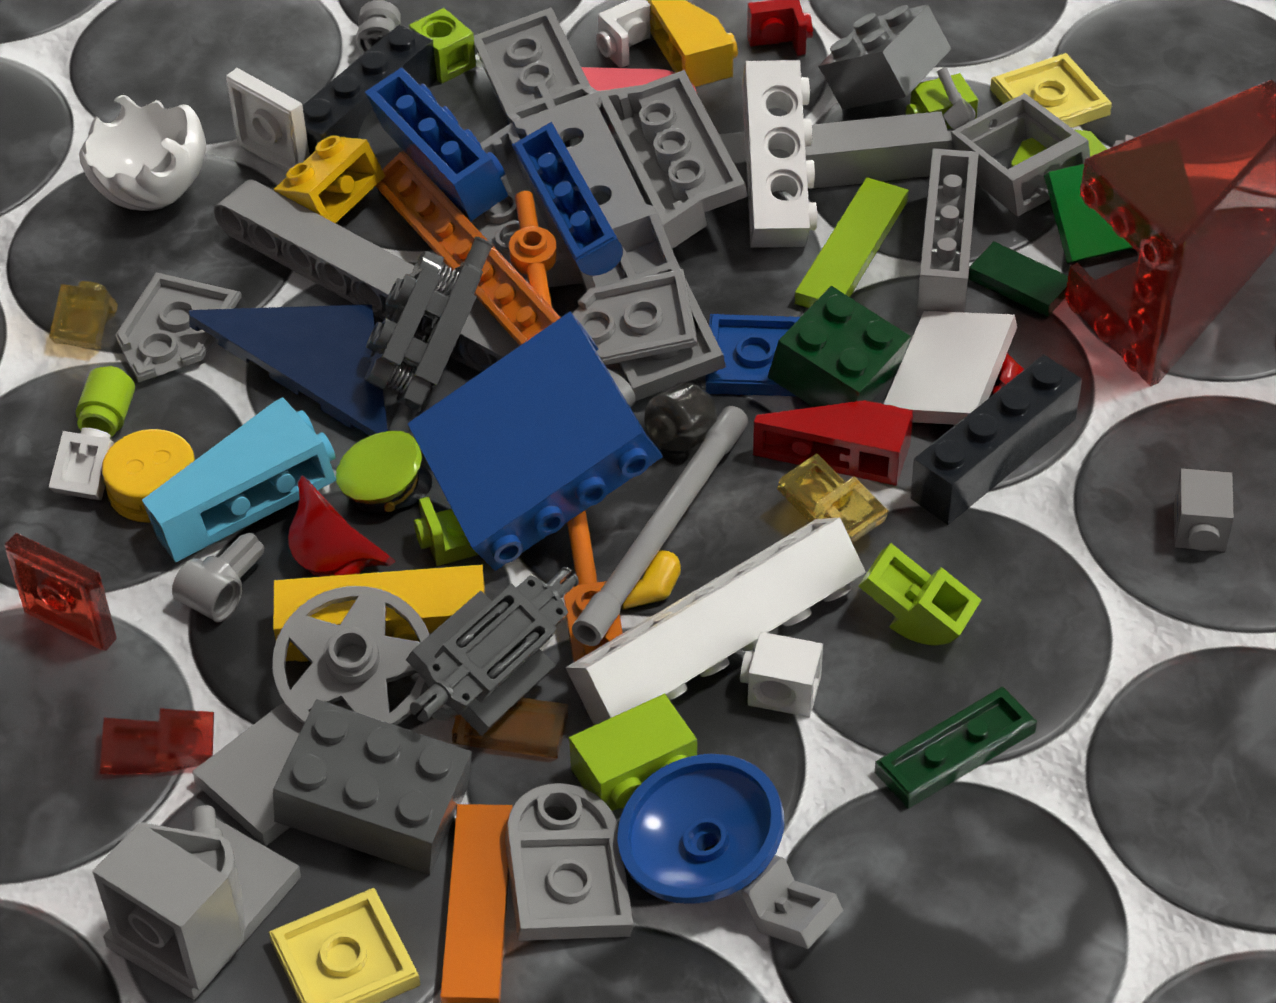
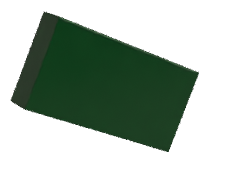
M995 241L972 263L968 272L969 280L1046 317L1072 291L1074 280Z

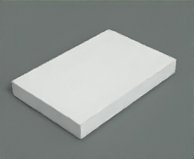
M924 311L884 404L913 410L912 422L952 425L959 423L989 399L1017 330L1015 315Z

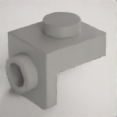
M776 855L755 880L741 889L743 899L759 932L807 949L843 912L836 894L795 881L786 860Z

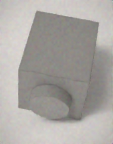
M1181 468L1174 500L1175 548L1226 552L1234 519L1232 472Z

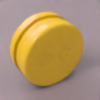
M161 429L137 431L126 435L114 443L103 459L102 475L109 501L115 511L127 519L151 523L142 499L195 461L194 453L189 443L181 436Z

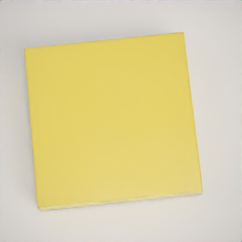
M1067 53L991 78L990 90L1002 104L1025 93L1071 128L1109 116L1111 113V101Z
M375 888L269 931L272 946L299 1003H381L420 986L419 974Z

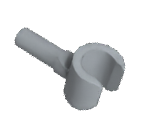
M947 67L938 70L937 74L948 99L953 104L943 114V117L955 130L974 120L976 113L972 106L958 93Z

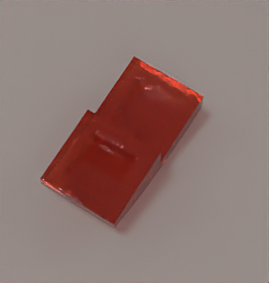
M160 708L158 721L104 718L99 774L161 773L201 765L213 756L214 712Z

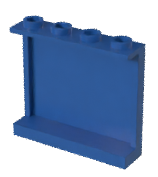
M571 311L407 423L472 549L495 571L505 564L516 560L521 553L546 536L560 530L572 518L590 506L601 502L609 493L631 478L639 476L649 466L663 457L646 435L598 355L597 350L599 349L592 337Z

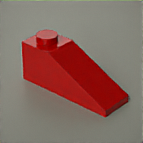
M863 400L756 415L754 420L753 455L897 486L911 443L913 410Z

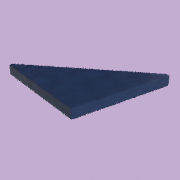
M372 305L189 310V326L192 329L207 332L218 339V345L246 363H249L251 360L267 370L269 377L297 395L303 393L321 404L323 412L351 429L355 426L370 436L388 431L383 390L364 380L370 365L367 361L372 350L366 348V344L375 326Z

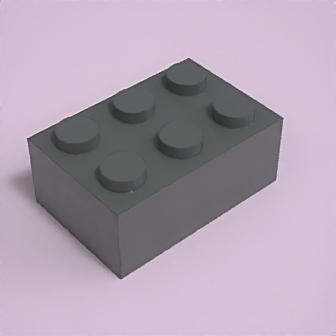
M316 699L273 788L274 822L430 875L456 816L457 804H461L469 786L472 751Z

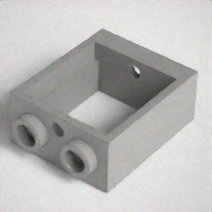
M1025 93L951 131L954 150L979 152L976 184L1017 217L1050 200L1044 179L1046 173L1091 162L1089 141ZM993 120V123L988 126L989 122ZM1032 137L1047 148L1009 169L992 157L1026 138Z

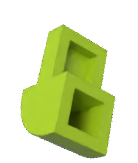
M892 543L880 552L858 586L896 616L889 626L892 630L912 641L927 645H943L959 637L982 600L942 567L930 575Z

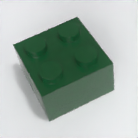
M830 286L778 340L767 377L812 407L863 400L872 402L897 374L911 336L835 287Z

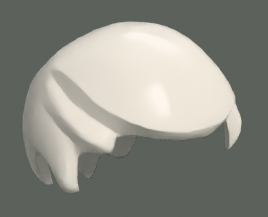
M120 95L114 101L121 104V112L113 122L103 123L95 116L88 133L89 136L79 153L81 166L92 185L114 204L140 211L164 208L184 194L202 169L206 152V140L200 120L195 111L188 105H179L165 109L162 103L156 100L144 107H139L126 95Z

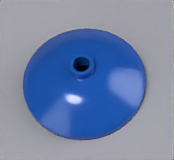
M701 754L686 757L672 762L653 773L631 795L619 821L617 833L619 853L633 880L651 895L674 903L699 904L711 902L741 890L767 868L782 840L784 811L772 781L752 763L724 754ZM716 845L712 849L704 851L708 846Z

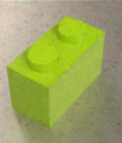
M665 693L569 737L572 772L582 787L597 795L607 804L611 811L624 808L634 791L649 776L662 767L677 760L697 755V738Z

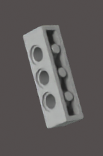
M934 148L932 150L916 316H922L924 311L965 312L979 152Z

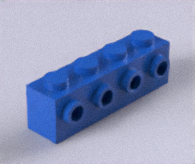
M402 67L365 91L385 132L470 221H473L509 196L501 180L506 173L496 156L492 152L486 153L474 134L469 129L463 130L452 112L446 106L441 107L437 103L425 84L419 85Z

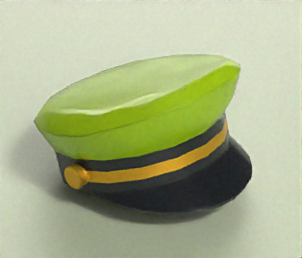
M393 430L377 433L359 441L343 455L336 468V483L343 494L350 499L353 506L363 512L370 513L391 512L419 502V499L424 498L432 488V476L421 465V449L415 437L403 431Z

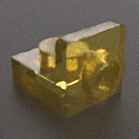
M80 281L78 286L61 284L49 338L56 344L100 349L107 314H116L117 302L106 288L98 283Z

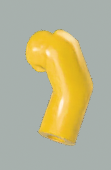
M658 551L642 579H639L622 604V610L667 599L681 573L679 558L670 551Z

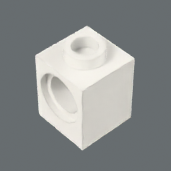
M760 632L755 652H745L741 667L740 682L748 683V705L810 717L821 679L823 643Z

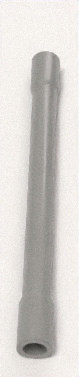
M727 406L721 411L705 434L704 442L599 592L593 595L574 622L572 632L581 643L588 646H595L600 643L619 615L621 606L718 463L732 449L748 425V417L740 408Z

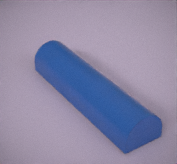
M553 123L546 124L512 144L579 269L586 275L598 276L615 268L623 255L622 245Z

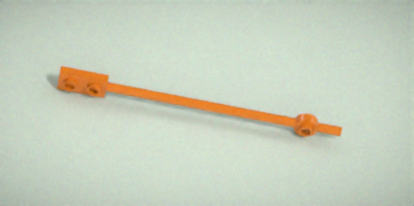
M521 191L515 195L520 230L515 232L509 241L510 262L518 272L527 275L528 283L552 308L546 272L555 265L557 260L556 239L551 232L538 227L533 194L530 191ZM586 510L567 522L575 574L579 580L578 585L563 596V602L568 610L566 621L573 663L623 634L620 613L598 645H585L577 640L572 632L574 622L593 595L599 592L606 583V581H597Z

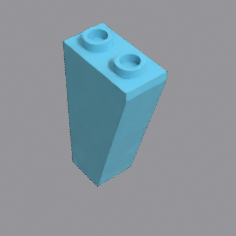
M282 397L142 499L157 539L173 560L178 562L299 500L298 481L302 475L317 490L335 482L336 477L330 461L336 459V455L327 436L323 432L315 433L307 414L303 410L296 412Z

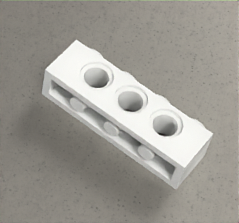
M800 60L745 61L742 93L750 247H805L809 230H816L817 228L816 202H808V188H814V161L806 160L805 146H811L812 121L803 117V105H809V78L801 77ZM771 108H780L787 113V115L775 116L771 114L768 110ZM774 149H781L786 151L790 156L787 158H778L772 155L770 151ZM775 191H785L793 198L790 200H779L772 193Z

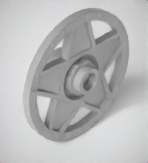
M346 586L316 595L301 605L289 617L276 640L273 652V675L278 693L287 709L303 724L316 699L330 704L343 699L351 711L397 725L412 713L410 704L420 697L425 680L419 675L411 693L392 712L389 711L387 683L418 673L406 661V658L415 647L429 636L427 627L419 614L404 600L378 588ZM356 600L340 625L310 617L331 604ZM386 606L393 609L410 624L419 642L385 636ZM290 641L312 663L291 690L288 686L285 672L286 656Z

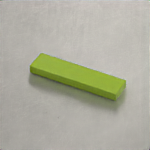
M866 177L795 291V304L810 308L830 286L835 287L849 297L852 295L908 202V189Z

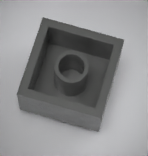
M928 4L914 8L902 5L885 15L877 16L876 13H869L859 18L853 24L854 30L847 37L838 40L830 47L831 53L818 67L841 109L844 110L907 97L951 50V47Z

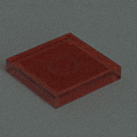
M15 533L4 544L25 613L100 650L106 651L115 642L117 636L100 572L19 533Z

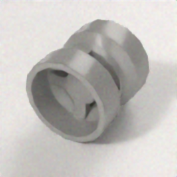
M373 0L361 7L358 18L359 28L356 36V45L360 53L363 55L396 26L401 25V14L392 3L384 0Z

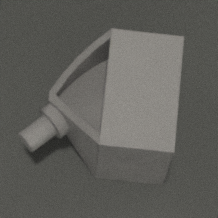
M208 805L198 806L193 809V831L139 822L92 870L112 935L197 990L201 989L244 942L245 916L243 894L233 849L230 842L223 837L222 831L216 828L215 809Z

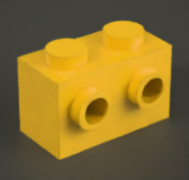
M333 135L321 140L315 147L316 151L304 162L290 168L286 173V178L273 190L322 217L337 223L385 177L367 139Z

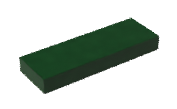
M1002 686L875 761V774L909 809L1034 734L1037 721Z

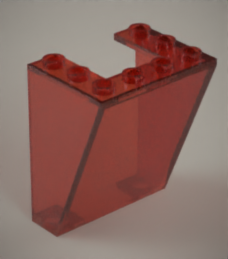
M1272 79L1085 159L1080 196L1089 208L1094 209L1112 226L1114 232L1119 237L1124 238L1139 253L1137 262L1097 280H1094L1078 263L1069 267L1065 301L1074 313L1079 314L1095 330L1100 340L1108 343L1124 359L1127 367L1131 371L1137 372L1150 387L1158 384L1275 250L1276 82Z

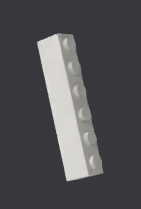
M815 519L565 668L593 724H599L664 693L669 700L678 697L687 690L685 684L687 681L699 674L701 677H706L724 669L730 663L727 657L740 649L743 651L755 649L760 632L769 633L781 624L791 626L801 622L812 614L810 609L812 605L822 599L824 602L835 600L852 590L850 582L865 574L866 571L841 519Z

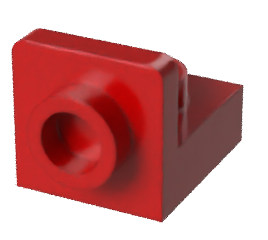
M764 0L748 3L747 38L750 47L792 41L797 56L806 55V42L808 38L813 37V24L810 13L803 12L799 0Z

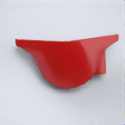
M303 475L298 481V510L290 526L288 536L292 556L301 566L316 577L359 574L368 566L389 567L396 562L386 552L352 528L311 482Z

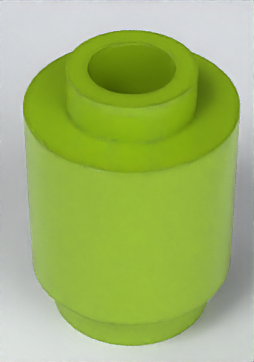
M106 366L90 371L76 408L77 425L80 430L82 428H94L107 432L113 437L115 432L123 427L135 392L133 380L123 370L113 366Z

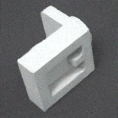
M628 0L598 14L596 43L600 52L605 57H609L620 68L628 66L629 47L650 38V4L646 0Z
M82 428L80 434L63 431L49 488L54 493L102 500L105 489L102 463L107 451L114 444L110 439L111 435L94 428Z

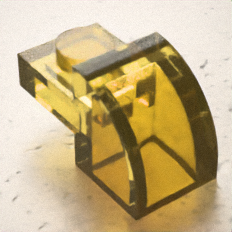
M815 454L782 476L777 490L809 523L815 519L840 518L852 544L882 524L889 512L855 476L845 482L818 454Z

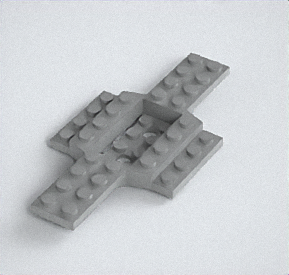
M552 7L474 35L475 50L509 122V125L482 141L480 145L486 153L492 152L503 166L506 175L501 180L509 196L470 222L511 264L509 241L512 235L520 230L515 195L521 191H530L534 197L538 227L548 230L556 239L557 260L555 265L546 272L549 288L582 283L587 292L590 288L680 270L681 268L672 249L707 226L705 212L748 197L745 183L685 70L644 85L597 91L590 86ZM550 122L555 126L563 142L576 137L583 138L579 144L566 148L592 194L605 192L611 195L609 201L599 206L622 245L623 255L618 265L605 274L590 276L584 274L579 269L512 144ZM518 272L524 279L528 278L526 274ZM687 280L686 284L698 346L618 362L626 381L634 391L635 401L726 367L723 353Z

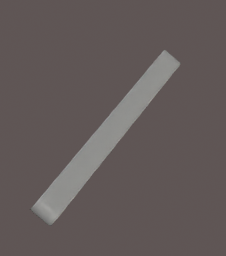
M254 180L245 181L214 207L215 219L228 235L355 305H372L373 315L382 320H385L392 307L386 304V300L396 279H403L405 274L412 273L414 265ZM476 299L450 357L481 373L520 345L482 303ZM422 316L413 337L422 341L424 330L431 320ZM607 369L631 408L636 399L633 389L624 378Z

